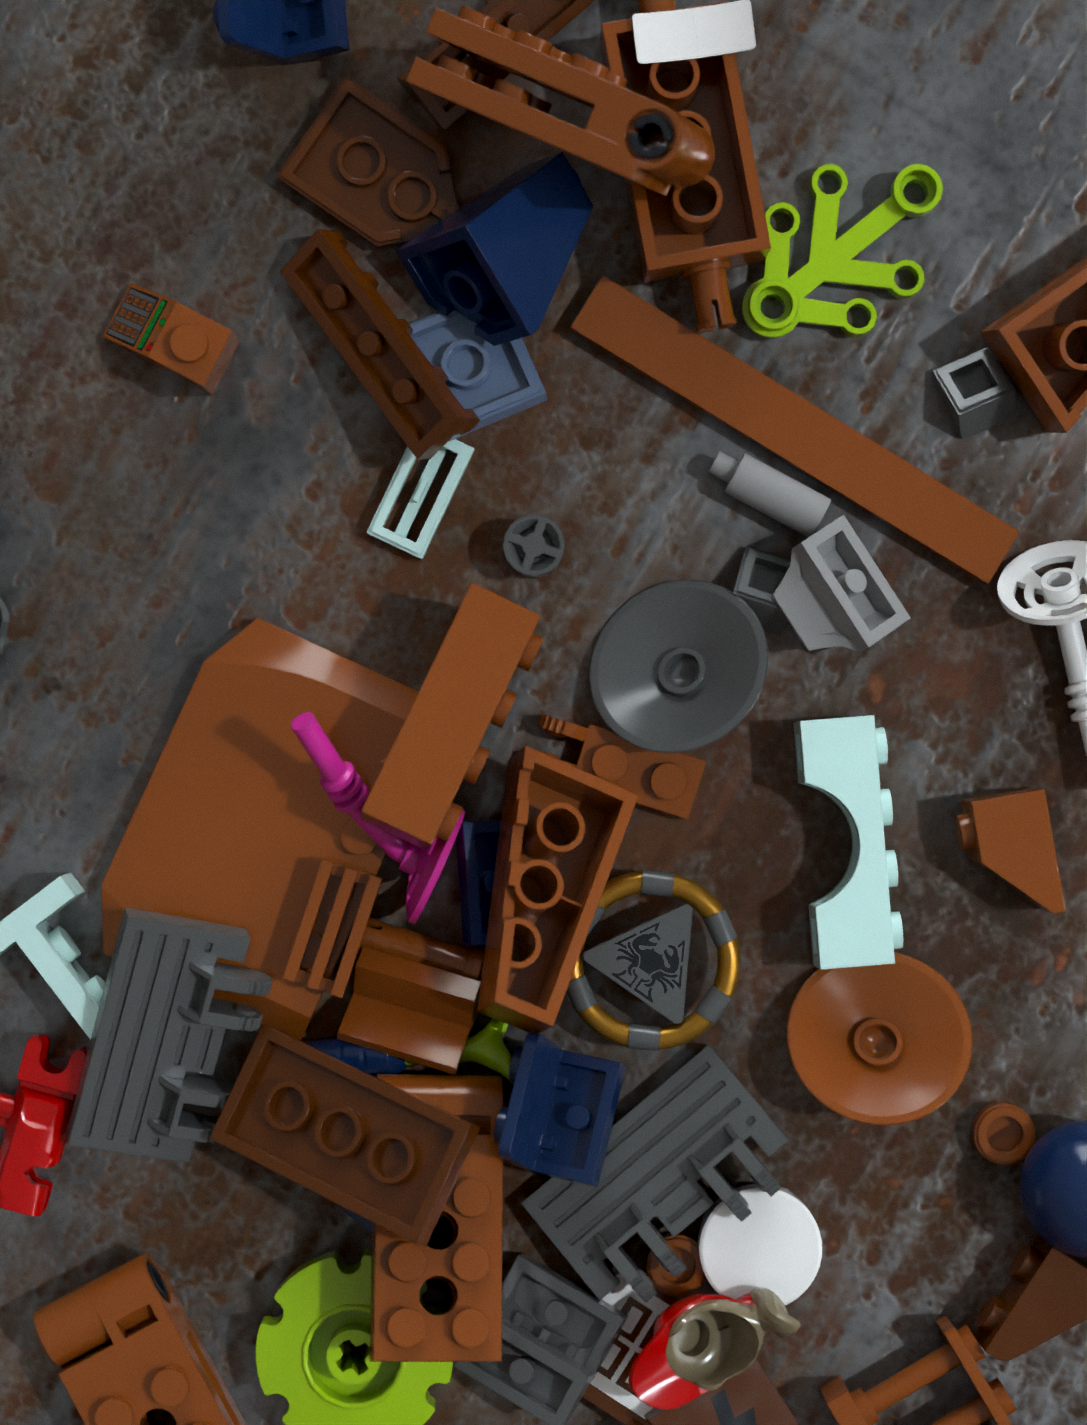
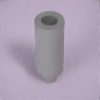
M719 451L708 473L728 483L724 493L806 537L814 534L831 502L830 498L746 453L738 461Z

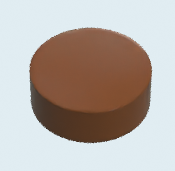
M1008 1101L990 1102L978 1110L971 1123V1139L975 1148L987 1160L995 1164L1010 1165L1017 1163L1027 1156L1034 1145V1124L1030 1116L1014 1103Z
M682 1231L675 1237L670 1232L662 1234L664 1239L684 1262L687 1269L675 1277L661 1266L656 1259V1255L649 1247L645 1260L648 1276L652 1280L653 1285L664 1294L670 1296L688 1295L698 1289L706 1277L700 1263L698 1240Z

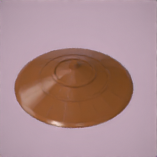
M894 952L895 964L818 969L798 991L789 1013L787 1024L788 1049L794 1068L801 1081L813 1096L837 1114L861 1123L898 1125L931 1114L944 1105L958 1090L966 1076L972 1057L973 1035L971 1023L964 1003L956 990L940 973L929 965L898 952Z

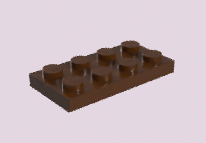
M262 1024L209 1138L416 1245L426 1247L480 1127L269 1025Z

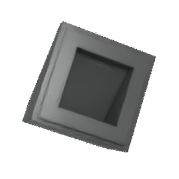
M989 347L933 370L934 380L953 424L962 439L1015 417V390Z
M746 546L731 589L733 592L732 596H739L750 606L759 619L764 631L781 634L787 619L777 606L772 595L785 576L791 560Z

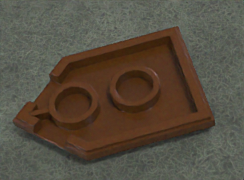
M346 75L276 176L278 180L377 248L407 243L459 209L447 145Z

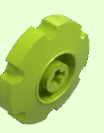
M371 1249L363 1251L361 1261L356 1265H346L343 1263L336 1251L324 1253L302 1264L280 1284L274 1299L281 1305L283 1314L276 1317H263L256 1340V1367L263 1393L266 1396L280 1394L287 1399L289 1405L285 1408L282 1417L285 1425H424L435 1412L436 1400L429 1394L428 1388L436 1383L448 1384L450 1382L453 1362H369ZM426 1280L419 1293L421 1305L431 1314L442 1315L447 1311V1307L444 1304L430 1306L422 1299V1295L428 1288V1280ZM347 1340H350L355 1346H360L363 1343L368 1345L365 1359L362 1360L356 1353L350 1354L347 1357L343 1354Z

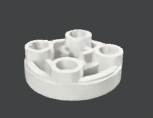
M756 1184L735 1188L748 1202V1208L752 1214L741 1222L721 1198L705 1211L698 1236L699 1258L703 1272L710 1285L719 1295L738 1299L743 1295L750 1294L754 1289L767 1288L773 1291L783 1301L784 1305H787L800 1297L809 1288L819 1270L822 1258V1240L818 1225L805 1204L789 1189L782 1187L771 1197L767 1192H762Z

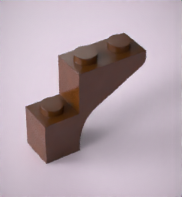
M1040 1236L1033 1246L1026 1244L1020 1249L1011 1263L1009 1275L1012 1278L1000 1297L992 1296L980 1310L975 1323L978 1331L974 1337L985 1352L998 1360L1009 1361L1087 1320V1265L1074 1256L1049 1245Z

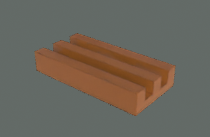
M326 858L321 860L282 979L291 982L296 981L307 985L306 987L315 990L320 989L329 992L330 995L343 998L383 877ZM332 874L341 877L342 880L312 971L310 972L300 967ZM354 882L365 885L366 888L336 978L332 979L324 976Z

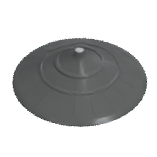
M685 579L654 585L639 592L622 604L600 631L591 654L589 666V684L592 699L606 725L628 743L645 750L662 753H678L701 748L715 742L733 730L756 703L762 691L768 668V647L764 630L754 611L739 596H732V591L720 585L707 581Z

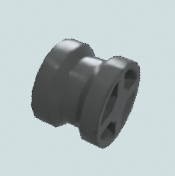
M531 514L520 517L510 525L504 536L503 551L506 562L514 572L523 577L539 578L547 576L557 568L563 557L565 542L562 531L554 521L542 515Z

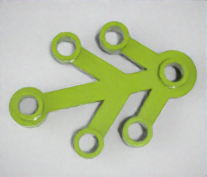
M825 164L816 169L809 182V191L815 199L808 263L789 278L790 239L794 237L799 229L800 215L798 210L789 203L778 202L771 205L765 213L771 249L765 258L763 278L754 282L747 289L742 300V316L749 329L761 337L772 339L789 334L798 323L838 327L846 335L855 338L869 333L876 324L877 311L875 306L867 299L854 298L846 304L804 298L823 282L887 289L893 297L902 300L915 296L921 290L925 281L924 271L917 262L905 259L895 264L852 259L905 216L919 218L930 213L939 203L943 192L942 181L938 173L931 167L923 164H913L905 167L891 185V196L836 240L840 199L847 190L848 177L845 171L838 165ZM825 174L834 176L839 182L838 192L834 194L823 193L818 186V178ZM908 184L919 185L924 191V201L919 204L907 201L904 196V187ZM778 212L785 213L792 221V228L784 233L777 232L770 224V217ZM901 269L912 272L915 277L914 288L910 290L899 288L894 280L895 272ZM767 298L777 299L783 307L782 315L776 319L767 318L761 311V302ZM853 307L863 309L868 316L867 325L863 328L851 326L847 321L849 309Z

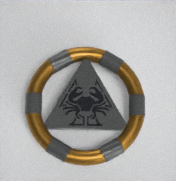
M642 870L626 873L607 881L587 936L591 933L606 909L626 897L636 894L675 897L685 903L584 950L583 945L566 993L575 1012L600 1036L629 1049L658 1051L685 1044L703 1034L717 1022L731 1002L737 986L740 972V949L738 935L725 908L722 907L720 902L710 892L696 882L673 872ZM693 909H695L702 916L717 948L718 964L714 984L710 987L695 1011L684 1018ZM583 959L674 1024L663 1027L627 1024L611 1016L598 1004L596 996L584 974Z

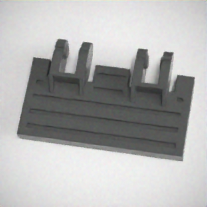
M125 907L66 1132L68 1146L189 1163L195 1141L217 1143L209 1137L219 1117L182 1111V1107L186 1103L223 1109L234 1084L232 1085L222 1080L216 1081L215 1079L185 1074L186 1071L207 1075L214 1074L226 1029L250 1032L260 1029L263 1018L260 1010L243 1003L237 1004L236 1002L212 999L215 989L254 996H266L270 993L273 978L270 977L271 975H267L266 972L216 962L217 958L239 962L245 961L251 939L247 928Z
M708 1045L612 1126L598 1187L552 1177L521 1204L599 1300L622 1282L604 1261L608 1258L633 1290L647 1303L657 1294L653 1287V1282L642 1269L637 1267L621 1245L635 1233H638L654 1252L661 1266L667 1272H671V1274L677 1277L687 1268L650 1221L657 1216L673 1237L677 1236L715 1203L698 1182L703 1177L732 1213L742 1222L752 1214L748 1208V1202L737 1189L731 1187L715 1166L733 1152L751 1173V1179L761 1191L767 1192L772 1197L782 1187L744 1141L751 1136L766 1155L770 1157L789 1139L714 1049Z

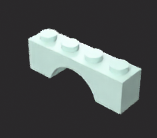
M874 715L793 722L798 783L819 790L837 804L848 822L852 838L851 858L843 878L828 894L808 904L813 965L823 970L895 964L894 949L903 948V926L900 912H891L889 887L898 886V865L895 851L885 849L884 826L892 825L893 805L889 788L880 789L878 764H887L888 761L884 727L875 728Z

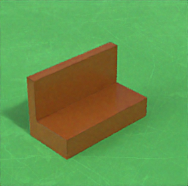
M363 946L355 965L354 992L337 1032V1039L455 1075L477 1016L481 981Z

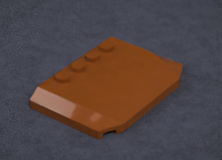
M259 618L208 657L201 666L101 884L103 953L110 957L113 956L125 907L247 928L251 939L245 961L239 962L217 958L216 962L266 972L267 975H271L270 977L273 978L270 993L266 996H254L215 989L212 999L250 1005L260 1010V1013L263 1014L261 1026L262 1024L269 1025L302 1040L324 991L320 989L315 990L306 987L307 985L296 981L291 982L282 978L321 860L326 858L377 875L386 853L348 813L336 810L333 801L329 799L326 791L321 787V773L291 729V722L302 713H313L341 759L353 764L356 773L360 775L370 794L419 691ZM331 874L300 967L301 969L312 971L342 880L341 877ZM354 882L324 973L326 977L330 978L352 930L366 888L365 885Z

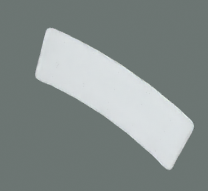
M739 0L672 11L637 13L632 16L636 57L640 64L718 56L752 50L756 47L750 0Z

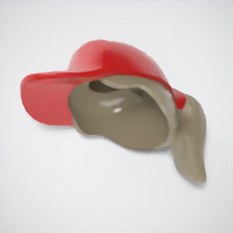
M767 1288L754 1289L750 1294L743 1295L738 1299L717 1294H693L670 1305L657 1316L653 1329L654 1336L639 1353L630 1369L629 1387L640 1401L653 1408L669 1410L681 1407L709 1390L718 1389L727 1379L742 1373L750 1367L758 1356L766 1332L775 1333L778 1337L784 1338L796 1333L801 1323L788 1315L783 1301Z

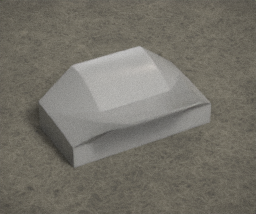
M844 515L792 548L790 566L772 595L777 606L808 651L845 647L861 652L911 619Z

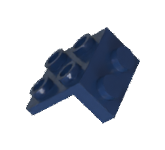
M216 0L214 4V22L224 43L279 63L289 65L350 51L345 0Z
M528 1032L524 1045H518L513 1052L509 1067L510 1082L514 1083L509 1106L501 1108L494 1127V1142L499 1145V1156L528 1172L598 1187L626 1066L621 1062L562 1050L542 1034Z

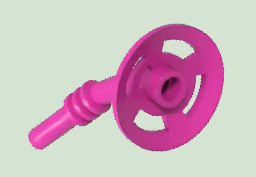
M305 712L298 715L291 722V729L321 773V787L326 791L329 799L333 801L336 810L348 813L392 860L400 863L398 869L409 874L406 891L407 922L415 924L442 872L466 811L462 810L448 842L436 837L429 851L361 820V811L369 796L366 784L363 783L360 775L356 773L353 764L341 759L313 713Z

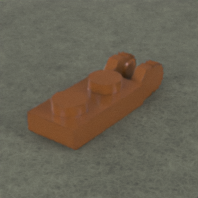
M541 714L537 727L543 728L545 733L561 738L568 736L583 741L576 764L560 760L557 755L539 750V752L638 794L637 804L689 819L707 761L680 752L662 753L645 750L628 743L613 731L591 724L586 728Z

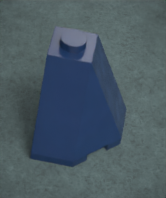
M562 151L519 169L404 244L395 252L429 306L445 316L453 310L459 312L477 324L475 326V334L496 346L530 336L539 329L593 208V204L581 185L578 174L571 167Z

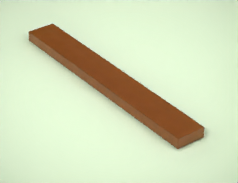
M604 275L601 276L570 327V331L984 585L989 584L1020 533L1019 530Z

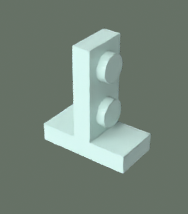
M69 872L59 876L0 921V956L15 944H18L91 1040L105 982L98 975L91 979L76 961L81 956V952L74 940L62 927L57 926L53 930L47 922L48 919L85 892L72 873Z

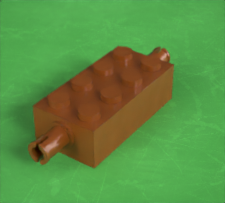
M638 0L640 13L677 10L675 0ZM725 1L716 2V3H710V4H705V5H699V6H694V7H688V8H683V9L703 7V6H710V5H717V4L725 3ZM632 18L602 23L599 46L603 65L609 68V71L627 79L624 88L659 102L702 127L712 138L715 147V159L708 175L692 186L679 187L671 184L667 196L624 178L643 282L648 283L681 276L684 279H690L698 332H711L713 327L716 326L712 305L715 307L719 330L737 325V321L733 313L726 272L732 269L731 267L764 261L771 249L735 53L680 61L640 64L636 57Z

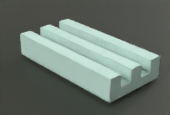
M454 439L447 442L429 459L395 532L384 527L417 459L407 446L366 533L423 560L475 448ZM449 450L457 454V457L417 541H411L406 537Z

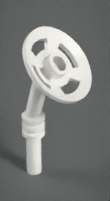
M1078 540L1055 541L1031 548L1014 558L1002 571L998 579L997 591L1001 605L1013 617L1036 625H1056L1069 686L1064 688L1065 695L1072 696V699L1067 704L1068 708L1075 709L1076 712L1070 715L1072 722H1078L1087 757V649L1080 622L1087 618V594H1081L1080 585L1083 582L1087 585V542ZM1074 562L1072 569L1055 568L1046 572L1042 577L1035 572L1051 564ZM1018 587L1024 589V598L1028 609L1021 607L1015 599ZM1036 594L1042 595L1044 597L1043 604H1038L1036 602Z

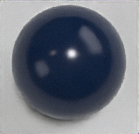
M1087 1120L1067 1122L1045 1133L1028 1152L1019 1180L1022 1207L1029 1223L1037 1234L1059 1251L1082 1258H1087Z

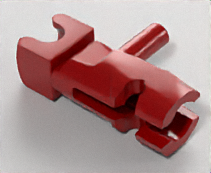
M34 1033L27 1041L17 1075L19 1083L15 1096L0 1092V1126L5 1127L2 1145L0 1146V1208L29 1216H41L42 1212L46 1211L53 1182L49 1178L40 1176L36 1167L50 1168L56 1166L61 1161L67 1140L66 1132L89 1046H85L74 1051L66 1069H57L53 1067L48 1058L50 1038L43 1033Z

